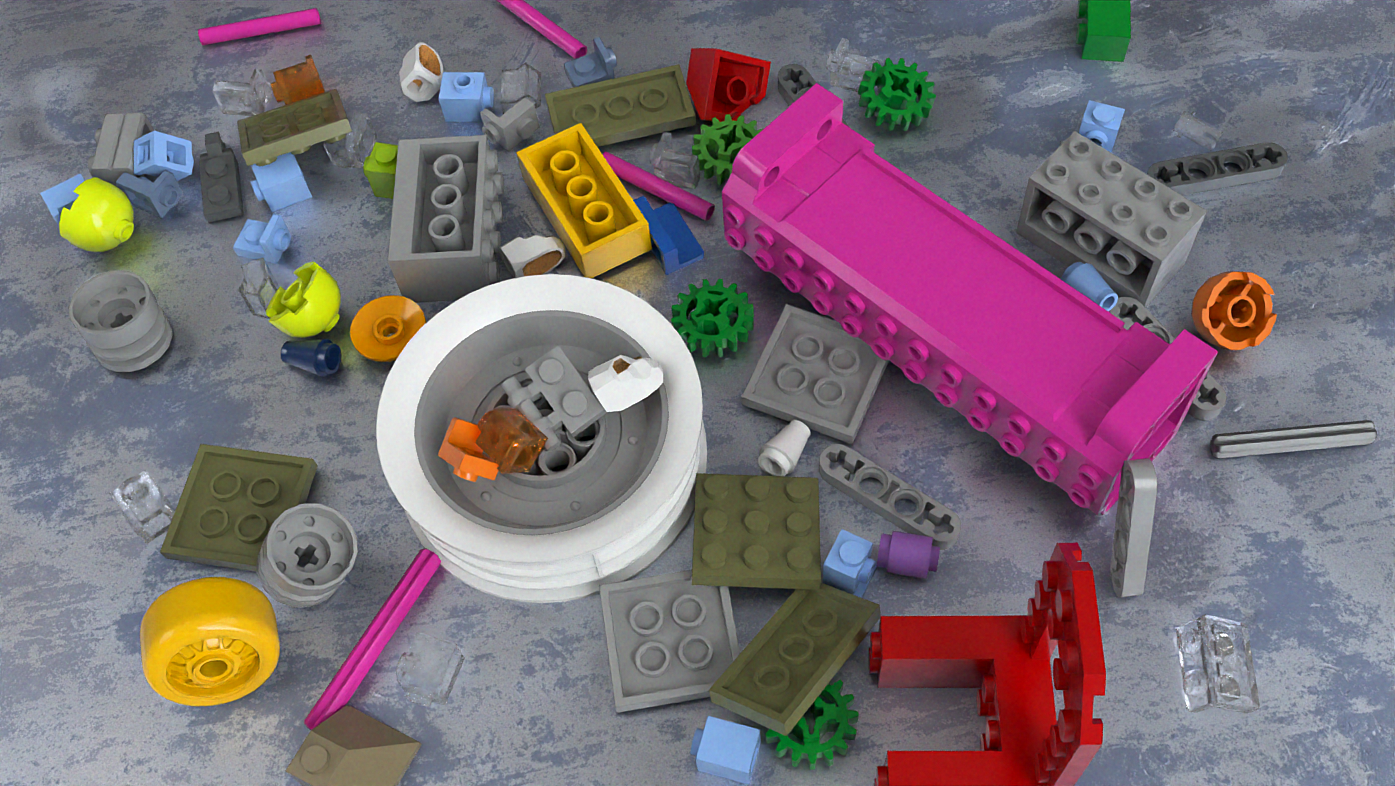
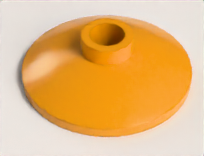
M397 295L383 296L368 302L356 313L351 323L350 337L356 350L365 358L376 362L396 361L406 344L426 324V318L420 306L413 300Z

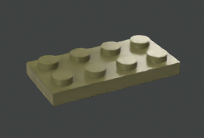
M679 64L545 94L554 135L582 123L597 147L696 125V115Z
M821 583L820 590L796 589L709 689L711 702L787 736L878 622L881 616L880 605Z

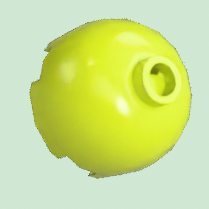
M97 177L87 179L76 187L73 192L79 196L74 201L70 210L63 207L59 221L61 237L67 239L72 245L91 252L108 251L130 238L134 230L133 206L121 189Z
M314 261L305 263L293 272L298 278L287 290L281 286L278 288L266 310V315L271 318L268 320L271 324L287 335L297 338L315 336L322 331L328 332L336 325L340 317L337 312L341 305V291L337 281Z

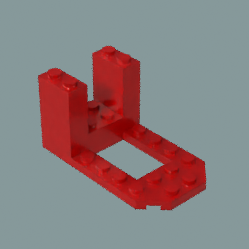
M1078 542L1056 543L1050 560L1043 562L1042 580H1036L1035 597L1028 599L1027 615L880 616L878 632H871L870 647H868L869 673H877V688H982L977 689L976 702L978 716H985L986 733H981L980 751H887L884 766H877L874 786H1074L1102 746L1103 722L1101 718H1093L1094 696H1105L1106 668L1094 574L1089 562H1077L1082 561V550ZM1057 644L1059 658H1054L1053 681L1056 690H1063L1065 708L1059 711L1058 721L1056 720L1050 658Z

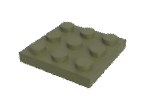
M337 88L237 121L241 152L247 166L253 164L265 166L274 162L277 156L289 152L293 155L301 154L311 149L313 144L322 141L326 143L337 142L345 138L346 133L352 132Z
M200 444L160 553L166 559L257 572L256 559L272 523L285 510L306 503L318 465L312 458Z
M696 473L692 585L820 590L819 479L811 477Z

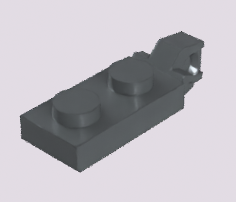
M219 131L205 134L207 153L200 154L199 161L204 216L209 223L244 215L239 166L232 148H226V144L222 141Z

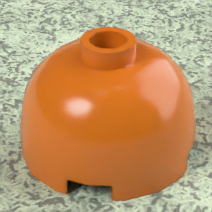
M1227 271L1210 277L1197 290L1192 301L1191 316L1195 328L1205 341L1222 349L1242 350L1249 346L1255 347L1270 334L1276 321L1277 314L1272 313L1273 303L1270 296L1275 295L1274 291L1264 278L1252 272Z

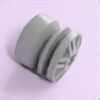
M130 271L102 273L83 283L72 296L68 307L70 320L103 367L115 372H133L148 367L160 359L169 348L173 335L171 323L165 316L163 309L158 305L157 299L149 285L140 275Z
M313 503L299 504L285 510L272 523L256 559L257 576L265 592L277 602L294 608L313 607L328 600L353 568L358 554L357 535L349 520L331 507ZM302 556L309 559L308 564L304 568L297 564Z

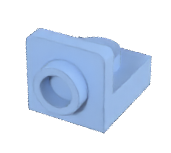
M273 214L269 223L247 219L233 249L237 256L277 264L283 251H286L289 247L291 234L281 215Z

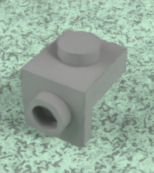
M523 98L501 117H497L487 108L480 112L484 125L482 127L484 135H487V139L491 143H498L507 151H511L540 128L535 105L526 98Z

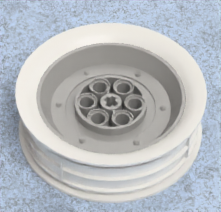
M544 274L513 278L488 285L453 302L422 326L399 354L387 376L377 411L376 439L382 470L389 487L405 510L410 525L423 547L437 554L441 560L440 565L465 584L484 593L514 601L554 603L586 598L599 594V585L627 581L644 571L670 548L685 529L695 511L696 473L706 474L707 441L702 419V389L697 368L682 337L662 314L641 298L612 284L587 277ZM557 345L562 349L592 392L593 390L588 380V371L619 355L635 360L650 358L658 361L663 370V383L657 390L641 401L621 411L607 412L574 437L565 425L555 430L554 432L560 439L561 444L551 452H547L540 441H534L528 432L530 426L520 412L512 410L507 402L509 397L501 387L503 382L511 377H515L522 388L527 387L533 380L525 371V368ZM544 396L538 399L540 401L535 404L543 417L548 416L554 411ZM454 417L484 426L490 430V436L483 454L501 465L495 481L478 476L476 482L463 479L452 473L454 466L437 456L450 422ZM506 428H514L509 433L500 434ZM585 436L594 437L592 440L588 442L579 441L581 438ZM527 461L522 467H512L516 462ZM558 465L568 466L561 472L552 471Z

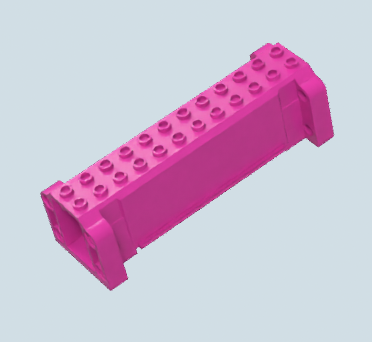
M818 83L813 85L750 140L735 157L732 173L722 190L724 238L733 249L742 250L753 258L760 269L766 272L770 271L781 279L788 290L793 293H800L808 299L819 313L823 315L828 314L839 322L847 334L855 338L859 337L871 346L879 358L890 360L902 369L904 375L910 381L916 384L920 383L933 392L936 399L942 405L949 408L953 407L965 416L973 428L980 432H986L996 439L1008 454L1020 457L1031 465L1040 478L1047 482L1055 483L1067 492L1070 499L1076 505L1088 508L1096 515L1100 513L1104 515L1118 501L1121 470L1124 461L1149 458L1153 461L1177 434L1218 351L1185 329L1171 344L1138 322H1135L1126 330L1123 328L1125 323L874 153L875 144L842 123L843 100Z

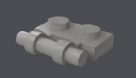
M559 345L525 368V371L533 380L527 387L522 388L515 377L507 379L501 385L509 397L507 402L512 410L520 412L530 426L528 432L534 441H540L547 452L553 451L561 444L554 431L562 425H565L574 437L607 413ZM542 396L546 398L554 410L545 417L542 416L533 403Z

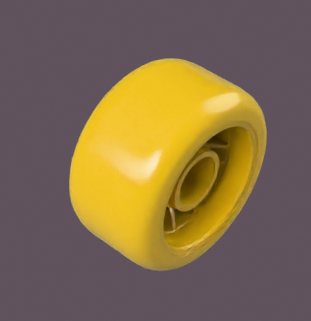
M227 577L194 579L169 589L153 601L141 621L140 650L142 669L146 681L157 694L182 705L214 706L232 702L250 694L272 675L280 656L279 634L271 602L262 591L252 584Z

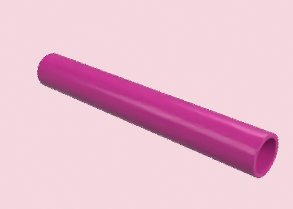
M496 0L574 59L587 54V46L524 0Z
M313 8L198 29V36L201 44L204 46L320 25L321 20L318 9Z
M609 152L602 154L617 177L705 221L712 217L715 210L714 204Z

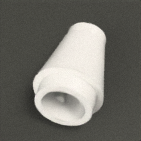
M792 420L779 433L766 442L759 450L758 464L761 469L769 476H785L793 473L807 439L811 435L809 428L801 421Z

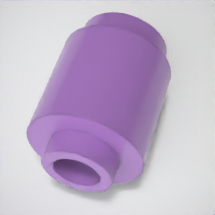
M893 531L892 535L882 533L877 567L887 568V573L927 579L928 571L937 572L940 547L932 546L933 537L898 531Z

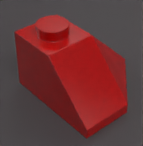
M691 48L686 85L699 118L712 122V118L715 117L720 122L725 121L726 114H730L732 121H737L738 117L747 108L758 104L766 96L771 62L717 48Z

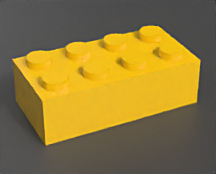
M582 123L516 152L524 182L584 277L592 279L652 250L649 223Z

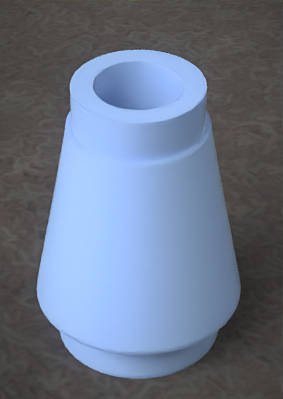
M1076 262L1070 265L1063 273L1061 280L1105 310L1110 311L1117 303V294L1113 292L1092 264Z

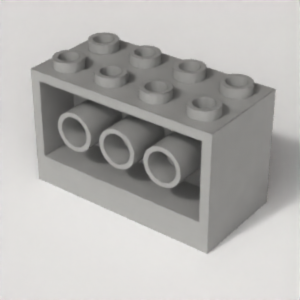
M1074 131L1029 177L1016 233L1067 266L1076 262L1092 264L1113 292L1117 294L1118 298L1131 297L1137 299L1147 308L1184 266L1207 210Z
M487 135L399 140L387 261L401 295L413 300L415 303L456 301L469 293L500 282V268L498 261H495V253H499L498 248L501 247V235L497 231V223L503 222V210L501 201H498V194H504V178L502 172L497 173L496 149H490Z

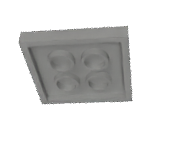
M786 304L741 396L742 405L789 422L792 420L801 421L811 430L853 444L889 360L879 358L871 346L859 337L855 338L847 334L839 322Z
M692 570L599 585L617 713L710 697L709 689L740 654L728 586L692 585Z

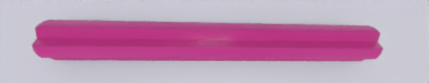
M423 548L416 555L304 720V724L309 730L314 729L346 706L439 567L441 560L437 554Z

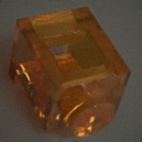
M311 55L304 56L305 62L273 72L276 81L270 83L278 103L284 101L285 105L325 92Z
M495 408L484 414L479 420L478 429L481 433L475 443L499 465L497 469L502 474L529 472L547 442L548 437L516 408Z

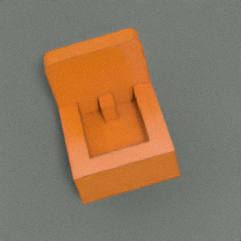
M457 417L451 420L437 456L454 466L453 474L473 482L477 481L478 476L495 481L501 466L483 454L490 436L488 428Z

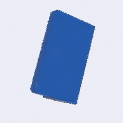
M645 196L633 200L649 223L651 251L666 275L704 258L702 247L674 204L668 203L653 210Z

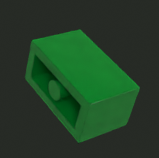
M1078 0L1076 18L1082 19V23H1079L1077 27L1076 44L1082 45L1081 59L1124 62L1131 39V0Z

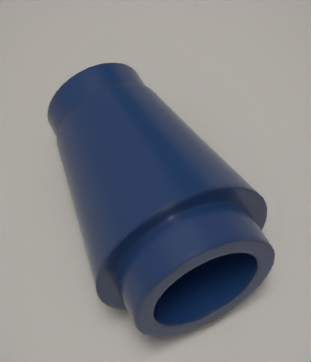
M329 339L286 341L281 348V359L284 363L322 377L334 374L341 364V349Z

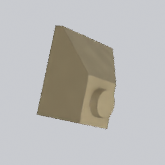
M346 705L309 732L285 771L302 786H397L422 744Z

